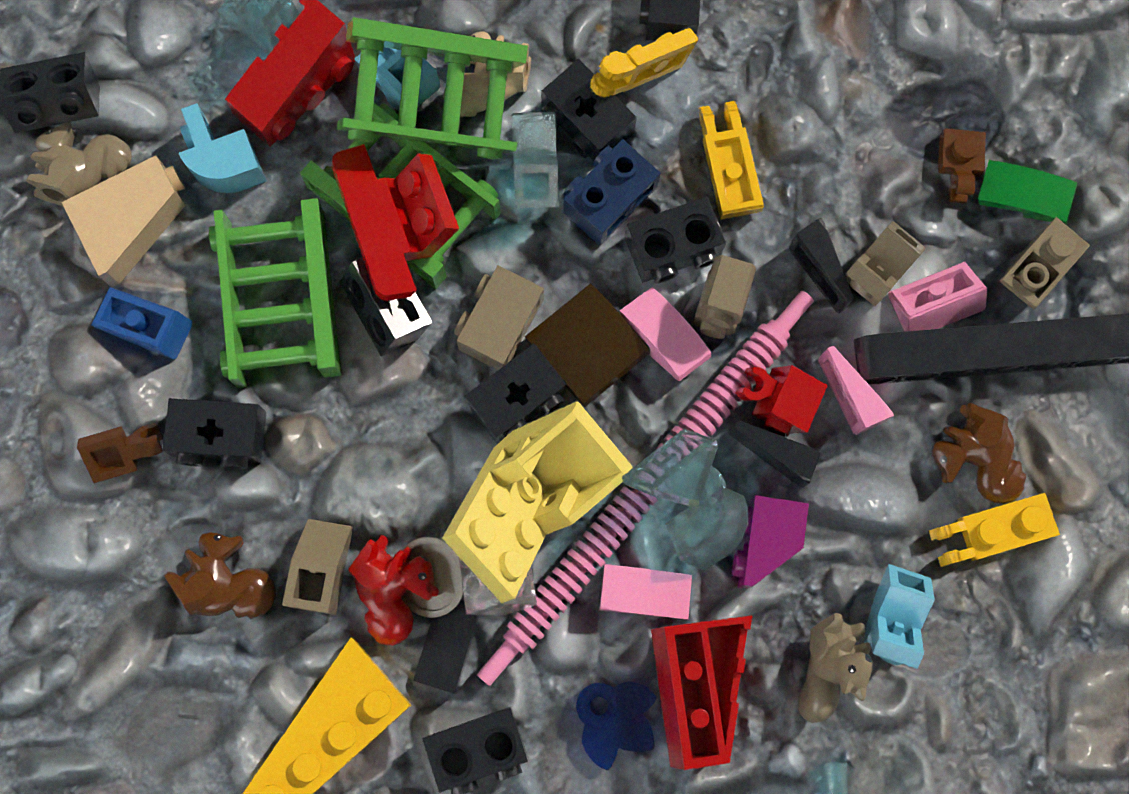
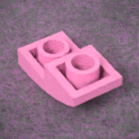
M653 287L620 310L622 317L639 337L649 345L650 356L676 380L681 381L711 358V351L696 331Z

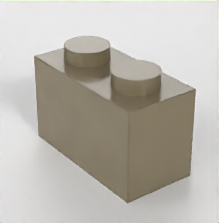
M497 265L492 276L485 274L475 292V298L479 300L472 313L467 311L463 313L455 328L454 335L458 336L456 341L459 351L499 370L513 359L544 301V288Z

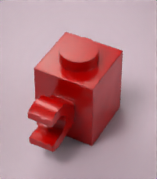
M793 365L772 368L770 374L760 367L746 368L744 373L754 378L756 387L754 391L745 387L737 388L735 393L744 401H757L752 415L765 421L764 428L782 437H788L792 433H808L828 385Z

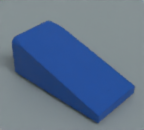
M109 287L91 326L160 355L176 359L192 328L193 322L176 310Z

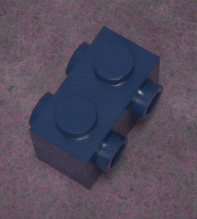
M623 139L613 149L610 146L603 149L592 164L594 169L584 179L581 176H577L563 193L565 196L563 213L599 246L658 188L661 172Z

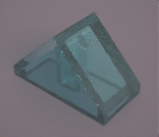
M684 428L623 475V483L656 498L698 508L718 449L717 441Z

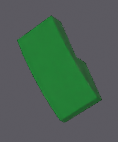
M989 160L978 201L979 205L1022 212L1024 218L1051 222L1057 217L1067 225L1077 182L1044 171Z

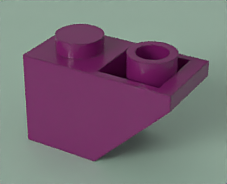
M755 495L749 500L748 506L742 505L739 515L738 532L745 533L743 550L736 549L732 575L739 577L738 588L748 589L753 587L804 548L809 503Z

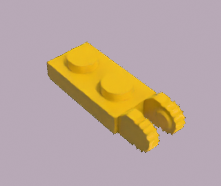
M689 27L675 34L671 32L665 33L655 42L646 46L636 45L625 54L614 51L609 56L606 55L602 58L599 65L600 73L594 74L590 82V88L595 95L605 98L622 91L624 93L682 68L698 42V37Z
M735 101L724 103V118L727 122L728 131L723 132L716 131L714 114L710 106L699 108V120L704 137L703 145L720 220L759 213L764 208L746 127L742 128Z
M1045 493L958 518V522L929 530L931 540L946 539L952 537L955 533L962 532L967 549L960 551L957 549L938 557L941 567L969 558L972 561L1060 535Z

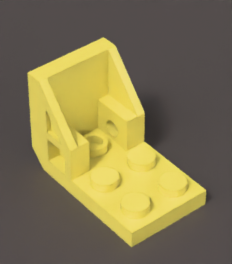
M576 401L513 430L493 448L442 539L501 603L516 598L545 536L574 524L628 478L632 465L582 405Z

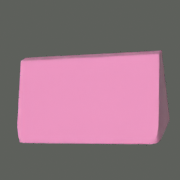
M963 262L889 291L888 297L904 332L939 329L985 310L987 288L967 263Z

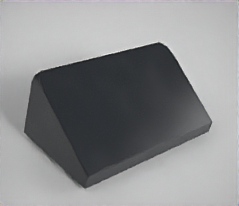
M460 600L458 605L448 614L432 618L413 679L414 682L457 694L483 607L482 605Z

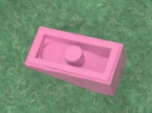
M834 346L827 348L822 353L818 362L853 434L858 435L886 422L894 416L887 404Z
M604 564L599 611L688 620L692 575Z

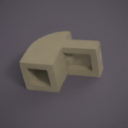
M893 221L846 272L845 277L848 285L876 307L926 248Z

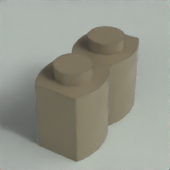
M719 255L714 258L694 317V323L700 327L699 331L701 333L718 339H723L725 335L735 333L737 324L742 320L756 273V268L753 264L725 255Z

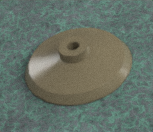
M422 537L413 540L405 546V548L409 546L412 549L409 562L418 556H425L430 560L434 572V584L439 590V595L436 597L432 596L431 600L428 601L407 590L402 599L414 613L420 616L436 618L446 615L458 605L464 593L466 577L463 563L460 557L441 539Z

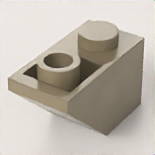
M1056 217L1034 237L1013 261L1000 282L1034 310L1090 247V244Z
M312 519L307 520L291 559L282 606L336 615L353 530L352 526Z

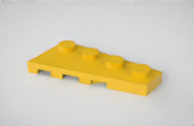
M351 637L242 794L316 793L412 706L354 637Z

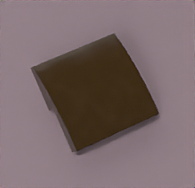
M591 283L525 336L528 345L535 344L565 381L567 384L566 389L584 407L650 354L649 348L639 335Z

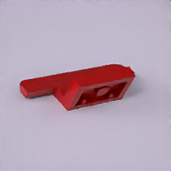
M365 144L336 152L332 158V170L375 294L380 299L386 301L411 297L417 289L407 261L432 257L459 230L432 155L418 153L396 178L384 177L377 179Z

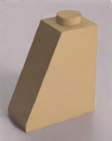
M155 155L61 202L98 276L111 288L122 282L186 206L179 191L185 189V186L174 166L165 168Z

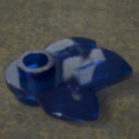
M631 681L621 683L613 688L604 683H593L586 686L579 693L576 701V711L580 720L585 724L581 742L587 755L600 768L609 770L612 767L618 753V748L632 752H645L654 749L653 730L643 713L649 710L657 697L646 686ZM595 697H602L607 702V709L603 714L596 715L590 710V702Z

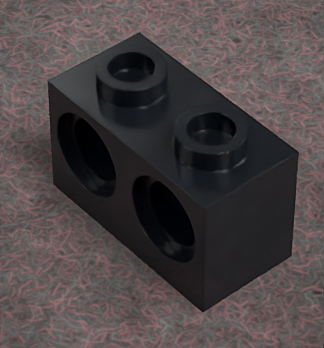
M86 52L0 69V106L14 133L99 116L100 85Z
M708 196L628 223L624 236L642 283L652 279L656 284L666 282L675 278L679 274L678 270L692 265L696 270L711 266L714 258L722 254L726 245ZM690 230H698L705 235L707 241L702 244H694L687 239L685 233ZM650 244H659L665 248L667 255L662 258H653L647 254L645 247Z
M363 258L353 261L339 282L380 356H384L417 341L432 323L416 292L409 298L389 301L380 299L375 294Z
M512 706L422 738L439 793L449 789L451 794L471 792L479 788L477 784L478 779L494 774L496 782L522 773L520 764L526 763L529 760ZM502 732L510 737L513 749L507 757L495 758L489 754L486 742L491 734ZM459 748L466 753L468 767L464 772L454 774L445 768L443 756L448 749Z

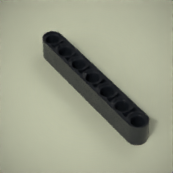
M1129 313L866 335L853 340L857 372L869 385L1128 364Z

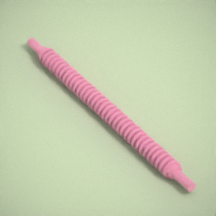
M800 291L776 320H770L767 325L761 324L758 327L757 332H754L750 337V341L747 340L743 345V349L736 353V358L733 357L728 363L729 366H725L721 371L722 375L719 374L714 380L715 383H711L708 386V392H703L700 396L701 401L697 400L693 404L694 409H689L686 412L687 418H681L678 422L680 427L675 426L671 430L672 435L668 434L664 438L665 444H659L656 448L659 454L653 452L649 456L652 463L646 460L642 464V468L646 473L640 469L637 470L634 475L639 482L633 478L627 482L632 491L623 487L619 493L624 499L617 495L612 502L617 509L609 504L605 511L610 517L602 513L598 516L597 519L602 524V527L593 522L590 529L595 535L586 531L582 537L588 543L585 544L578 540L575 544L580 553L578 554L571 549L567 555L573 561L569 562L565 558L560 561V564L565 568L564 572L555 567L552 573L558 579L555 581L548 576L544 581L550 588L547 590L542 585L538 587L537 591L542 595V598L540 599L532 594L529 599L535 606L532 608L525 603L521 607L527 613L526 617L517 612L514 618L520 624L516 626L510 621L506 625L509 628L503 636L506 640L477 673V676L487 685H492L519 651L524 654L529 647L534 649L537 644L531 637L535 635L540 640L544 637V634L539 630L540 626L549 631L552 625L546 619L550 617L556 622L560 616L554 610L558 608L564 613L568 608L561 601L565 599L571 604L575 600L569 592L573 590L578 595L583 589L577 582L580 581L584 585L590 582L585 573L587 572L593 577L598 571L592 566L593 563L602 568L606 562L600 555L602 554L609 559L613 553L608 546L617 550L621 545L615 537L624 541L628 535L623 528L629 532H632L635 528L630 519L636 523L643 519L638 510L643 514L649 512L650 507L645 502L654 506L658 500L653 493L659 497L664 494L665 490L662 486L669 488L673 483L669 477L676 479L680 475L677 469L681 471L685 469L687 464L684 460L691 462L695 457L692 452L698 453L701 450L700 444L705 445L709 440L707 435L712 436L716 432L715 427L719 428L724 422L723 419H727L731 414L730 410H734L738 405L737 402L742 401L735 393L737 388L745 387L750 390L753 388L752 385H755L756 382L753 377L744 373L745 369L760 367L767 371L766 368H769L774 363L773 359L776 360L781 354L780 351L785 350L788 346L787 339L790 337L789 330L814 302L808 293Z

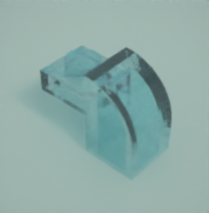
M226 0L217 10L225 22L251 38L258 49L267 54H270L280 40L274 35L280 25L284 24L289 28L300 14L292 0Z
M555 112L512 113L513 142H517V150L513 152L515 208L559 207Z
M689 459L677 469L693 505L666 522L665 525L680 561L706 570L729 555L740 543L747 527L748 506L745 496L726 488L723 476L715 467H708L693 459Z

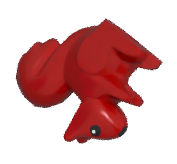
M381 535L376 542L371 539L366 543L348 570L355 579L356 591L361 602L369 609L364 616L368 625L367 631L375 638L376 642L382 645L395 646L406 640L413 630L414 618L410 607L402 599L404 593L409 590L429 601L432 596L436 597L439 595V590L434 584L433 567L427 557L418 556L409 562L412 552L409 546L404 550H399L392 557L386 552L388 538Z

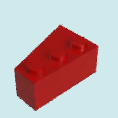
M299 0L305 8L289 28L284 24L280 25L274 33L280 40L267 58L263 60L257 56L225 98L233 115L269 147L277 140L285 139L295 128L296 121L307 110L315 109L322 102L325 92L336 81L344 80L354 67L355 55L351 42L346 41L347 29L345 23L318 0Z
M753 615L651 629L670 767L688 770L730 763L739 703L736 702L740 676L744 673L746 659L743 658L747 631L751 629Z

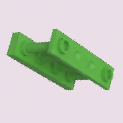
M353 17L348 22L346 41L357 43V50L361 51L354 119L342 118L338 121L337 130L348 131V139L374 142L375 135L471 148L477 149V157L502 160L503 153L515 152L517 150V142L500 140L507 74L512 73V68L526 64L527 45ZM384 47L401 50V57L405 58L398 125L372 122L378 56L383 53ZM427 54L444 57V64L448 65L441 131L415 128L422 60H427ZM470 61L486 63V70L490 71L483 137L458 134L465 67L470 66Z
M374 103L372 122L398 125L399 116L392 108L384 103H381L380 106ZM375 135L374 142L354 140L348 148L365 144L368 152L381 136ZM389 137L401 146L402 149L379 174L377 179L384 177L396 178L418 153L432 155L444 189L450 184L468 199L455 214L459 230L432 257L407 261L410 270L434 289H437L447 277L445 267L442 264L444 261L442 255L481 210L494 220L498 218L501 214L500 202L497 199L499 195L487 182L482 179L475 182L427 143ZM310 161L300 172L306 187L350 221L332 166L326 165L322 169L313 161Z
M318 198L301 200L302 215L295 216L293 221L232 228V223L223 210L214 211L215 226H209V241L212 251L217 252L226 344V350L220 352V366L223 376L229 377V380L238 389L247 388L245 370L310 362L311 366L318 367L324 378L342 375L325 212ZM298 237L299 241H305L306 256L299 257L297 262L236 269L234 245ZM301 278L303 282H309L310 298H304L303 303L240 310L238 286ZM306 320L307 324L313 323L315 339L308 340V345L245 353L243 351L241 328Z

